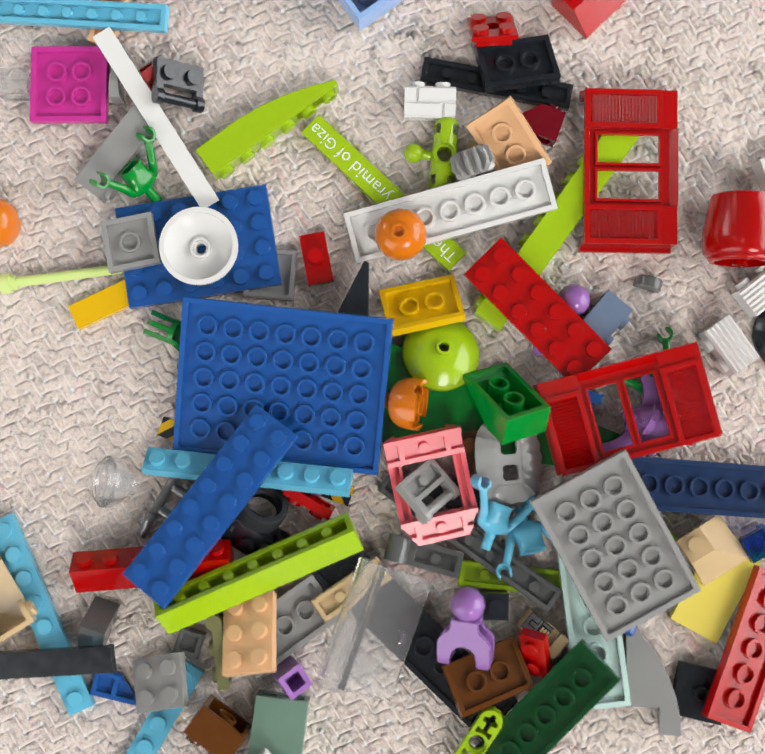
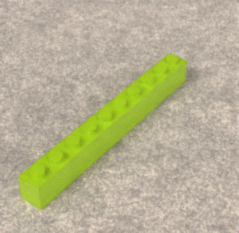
M598 135V162L621 163L640 136ZM584 153L577 161L580 167L576 173L570 171L562 182L565 185L561 193L557 191L554 193L558 209L546 214H539L533 222V225L536 226L535 230L531 235L526 232L517 244L522 247L517 254L539 276L583 216ZM598 171L597 195L614 171ZM481 294L473 305L477 309L473 315L496 332H499L507 322V319Z

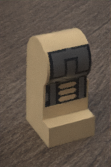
M530 607L516 623L521 629L525 627L548 634L550 656L554 659L569 642L565 635Z

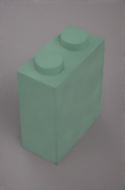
M259 690L255 700L248 754H259L264 748H267L272 754H303L310 696L298 695L291 701L284 693Z

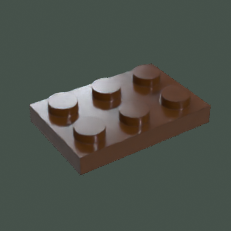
M515 636L507 637L495 643L493 662L488 671L476 668L473 653L441 666L461 718L535 687Z

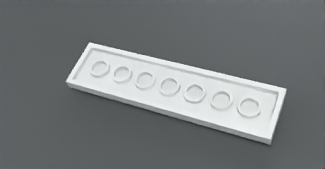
M541 158L343 214L356 263L360 264L364 261L367 262L385 257L377 247L375 228L384 214L397 208L409 209L418 214L423 220L427 232L424 245L426 246L557 210L558 207L545 158Z

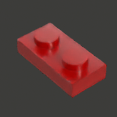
M288 490L283 492L287 496L288 502L297 507H300V505L310 510L309 514L319 520L323 518L329 520L335 509L334 505L315 494L311 495L306 492Z
M523 627L519 633L521 653L529 674L544 678L552 670L548 634Z

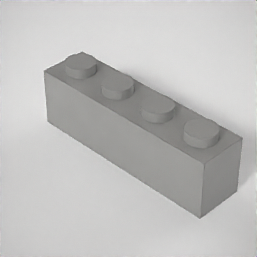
M135 104L74 179L104 203L108 199H113L118 191L109 187L104 189L93 187L89 180L94 179L99 184L101 177L97 172L106 173L111 180L122 183L123 179L119 176L121 169L134 158L143 160L147 157L144 142L139 141L135 135L138 132L146 137L147 132L143 126H148Z

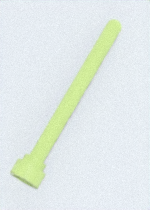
M108 265L21 277L11 273L0 274V292L2 294H10L23 286L108 276L123 272L111 274L109 273Z

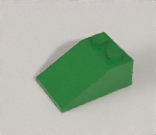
M507 362L463 374V380L487 429L501 445L546 431L551 406Z

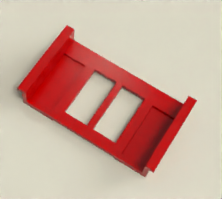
M585 88L584 91L579 92V102H584L583 239L579 242V253L670 254L671 248L677 245L678 91ZM598 135L658 136V163L598 162ZM598 171L658 172V199L597 198Z
M697 342L533 385V389L551 406L545 433L557 476L562 475L563 477L582 472L622 449H625L630 459L720 437L723 433ZM653 373L670 435L641 442L624 380ZM616 383L633 444L604 451L587 390Z

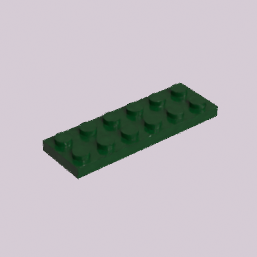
M581 639L503 718L502 728L485 754H547L622 678ZM484 739L476 747L483 746L485 743Z

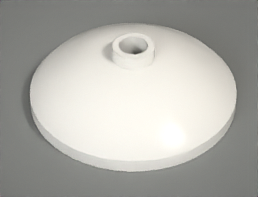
M191 207L178 212L166 223L160 235L159 253L164 266L175 278L191 285H207L224 277L233 267L238 254V238L230 221L218 211L207 207ZM200 246H206V251L204 253H198V248Z

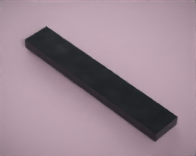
M424 57L420 82H425V85L435 87L437 82L451 83L450 87H456V91L503 100L511 96L515 102L535 106L554 104L559 106L561 111L566 112L569 110L573 84L559 82L485 93L478 66Z
M114 644L0 651V680L106 674L117 671Z

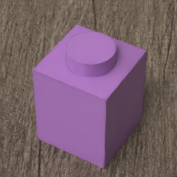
M291 655L276 665V672L270 673L282 692L291 701L313 684L300 663Z

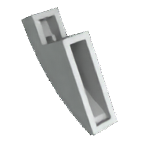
M636 628L632 637L625 634V662L631 706L657 708L659 735L682 736L677 699L669 676L649 641Z

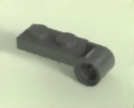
M390 533L383 559L458 578L464 552L434 544L418 546L411 538Z

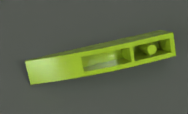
M335 80L309 86L259 106L234 121L195 151L216 180L220 178L225 179L233 174L234 168L239 164H246L255 157L254 153L261 148L267 149L276 141L275 138L280 134L291 132L296 127L295 123L302 118L308 119L314 115L317 107L323 103L329 104L339 92L338 84Z

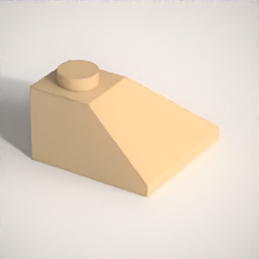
M720 515L713 516L675 540L677 547L703 586L749 559Z

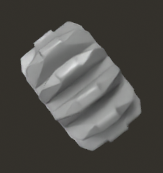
M486 144L463 150L453 155L450 159L453 174H455L459 181L480 176L493 170L495 167L494 155Z

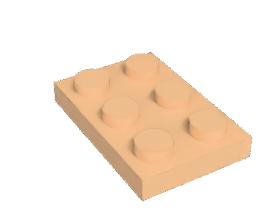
M511 96L466 125L478 145L486 144L489 146L494 155L495 171L545 158L546 166L552 163V159Z
M273 590L224 610L222 676L235 677L276 672L277 593Z

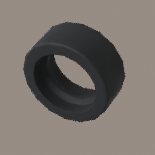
M260 487L253 497H261L270 501L276 509V515L271 518L258 516L250 509L247 503L237 517L242 525L250 531L263 534L278 529L288 513L289 503L287 496L283 494L282 490Z

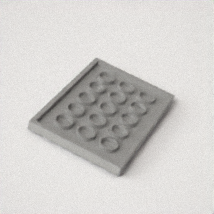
M625 449L618 451L529 500L606 642L701 591Z

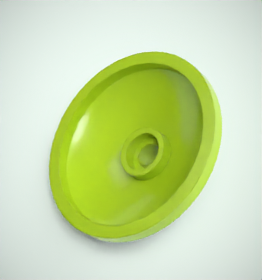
M458 322L408 333L403 343L402 358L404 366L412 378L427 380L423 387L434 391H450L465 384L463 374L476 370L479 362V348L472 332L463 323ZM445 345L448 351H441L439 346Z

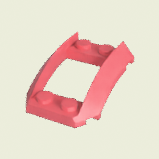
M444 424L445 427L398 438H395L393 435L383 442L401 529L418 546L470 535L474 526V519L479 512L474 490L470 482L471 477L460 425ZM450 455L456 483L460 490L459 496L462 507L433 514L430 522L425 525L421 524L416 517H412L410 506L394 489L404 480L401 466Z

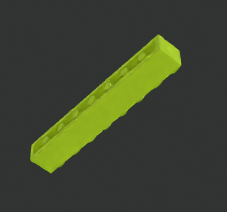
M348 512L187 581L166 608H162L153 601L155 617L168 634L174 633L363 551L364 548L358 531Z

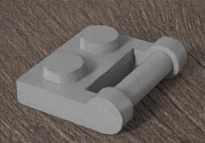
M434 459L427 460L394 488L415 512L417 520L424 525L430 522L433 514L449 500H455L460 495L458 486ZM440 485L443 488V493L426 506L421 500Z

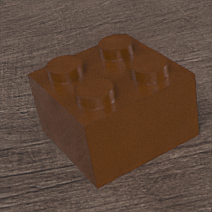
M210 694L183 733L187 735L186 738L191 744L197 747L200 745L208 751L207 754H235L246 740L252 725L213 694Z

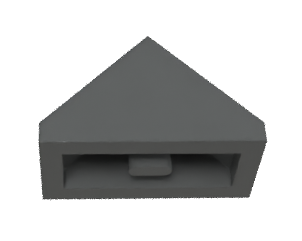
M95 596L79 625L78 646L106 645L121 604Z

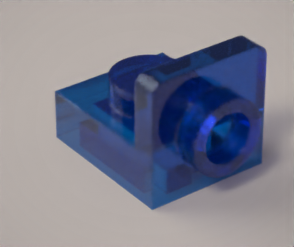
M759 524L756 526V530L738 539L751 563L765 558V524Z

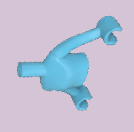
M474 474L470 482L472 487L480 492V511L477 524L485 531L480 548L490 551L496 535H504L511 532L534 510L529 501L534 496L529 497L523 502L525 507L509 521L513 508L489 500L487 490L491 487L490 479Z
M524 505L514 508L516 515L524 508ZM526 516L516 528L507 534L503 562L496 568L498 580L501 581V570H508L512 578L510 564L515 541L518 545L520 556L532 555L546 549L542 532L549 540L550 538L540 521H529L528 516Z

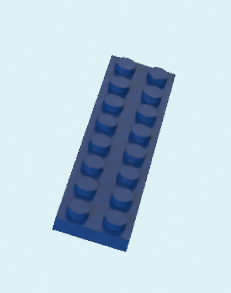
M256 404L128 566L123 575L159 606L166 608L299 437Z

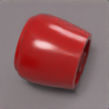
M734 190L716 193L711 196L701 242L703 256L710 264L737 268L765 266V192Z

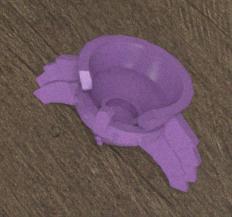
M649 374L643 375L641 377L643 386L642 400L640 405L632 408L641 442L670 435L654 376L650 377ZM624 411L622 415L625 430L615 439L602 443L604 451L633 444ZM656 453L648 454L646 456L652 457Z

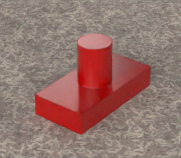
M324 231L300 235V244L309 287L334 282Z

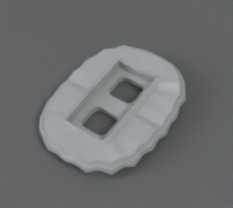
M483 423L475 438V466L477 474L481 475L482 478H489L491 481V487L487 490L488 499L499 504L525 502L529 497L536 494L537 488L541 484L542 454L537 434L514 441L515 452L503 455L500 449V442ZM516 465L517 479L505 481L503 479V466Z

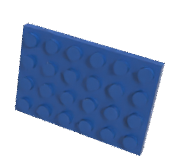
M266 184L215 192L219 201L207 207L224 215L234 227L238 238L236 261L224 277L207 285H191L178 280L170 274L163 262L159 265L124 271L129 308L132 310L182 302L185 296L207 298L243 292L244 290L249 291L282 285ZM193 196L115 208L116 218L152 212L159 244L161 232L171 217L184 209L200 206ZM202 245L198 248V253L200 254L206 251V246Z

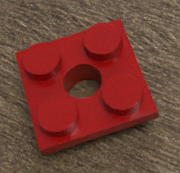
M498 12L496 16L475 13L471 17H467L471 42H475L476 47L512 45V40H518L515 22L509 12Z

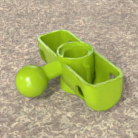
M443 117L436 120L432 150L422 149L416 143H410L404 149V157L410 163H417L421 159L431 161L429 190L448 185L449 176H452L451 183L454 181L451 161H441L437 157V153L441 150L448 151L451 157L457 153L459 123L451 117ZM438 123H441L440 133H436ZM454 124L457 127L456 135L453 134ZM433 174H436L435 184H431Z

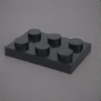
M548 34L518 38V40H512V45L474 46V55L485 93L560 82L561 74Z

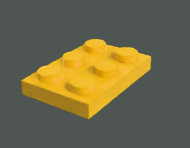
M454 274L379 290L385 318H394L392 337L466 321Z

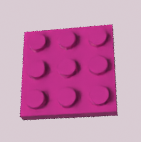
M98 46L31 47L29 121L32 124H108L110 64Z

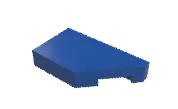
M115 671L114 673L94 674L90 695L136 706L135 692L124 673Z

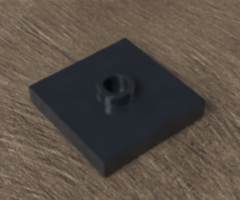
M678 660L673 690L677 699L680 716L721 725L720 722L701 715L717 669Z

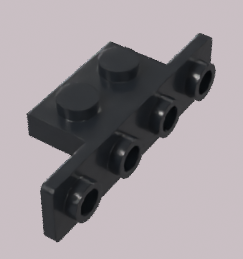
M236 517L221 536V539H230L233 547L245 555H250L259 551L263 543L270 546L291 536L280 528L270 533L260 534L252 532L244 527L238 517Z

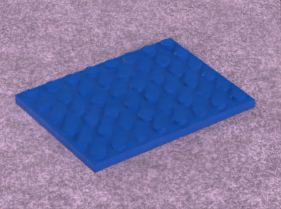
M183 297L173 450L217 454L257 404L299 437L281 459L282 462L353 469V473L378 476L394 318Z

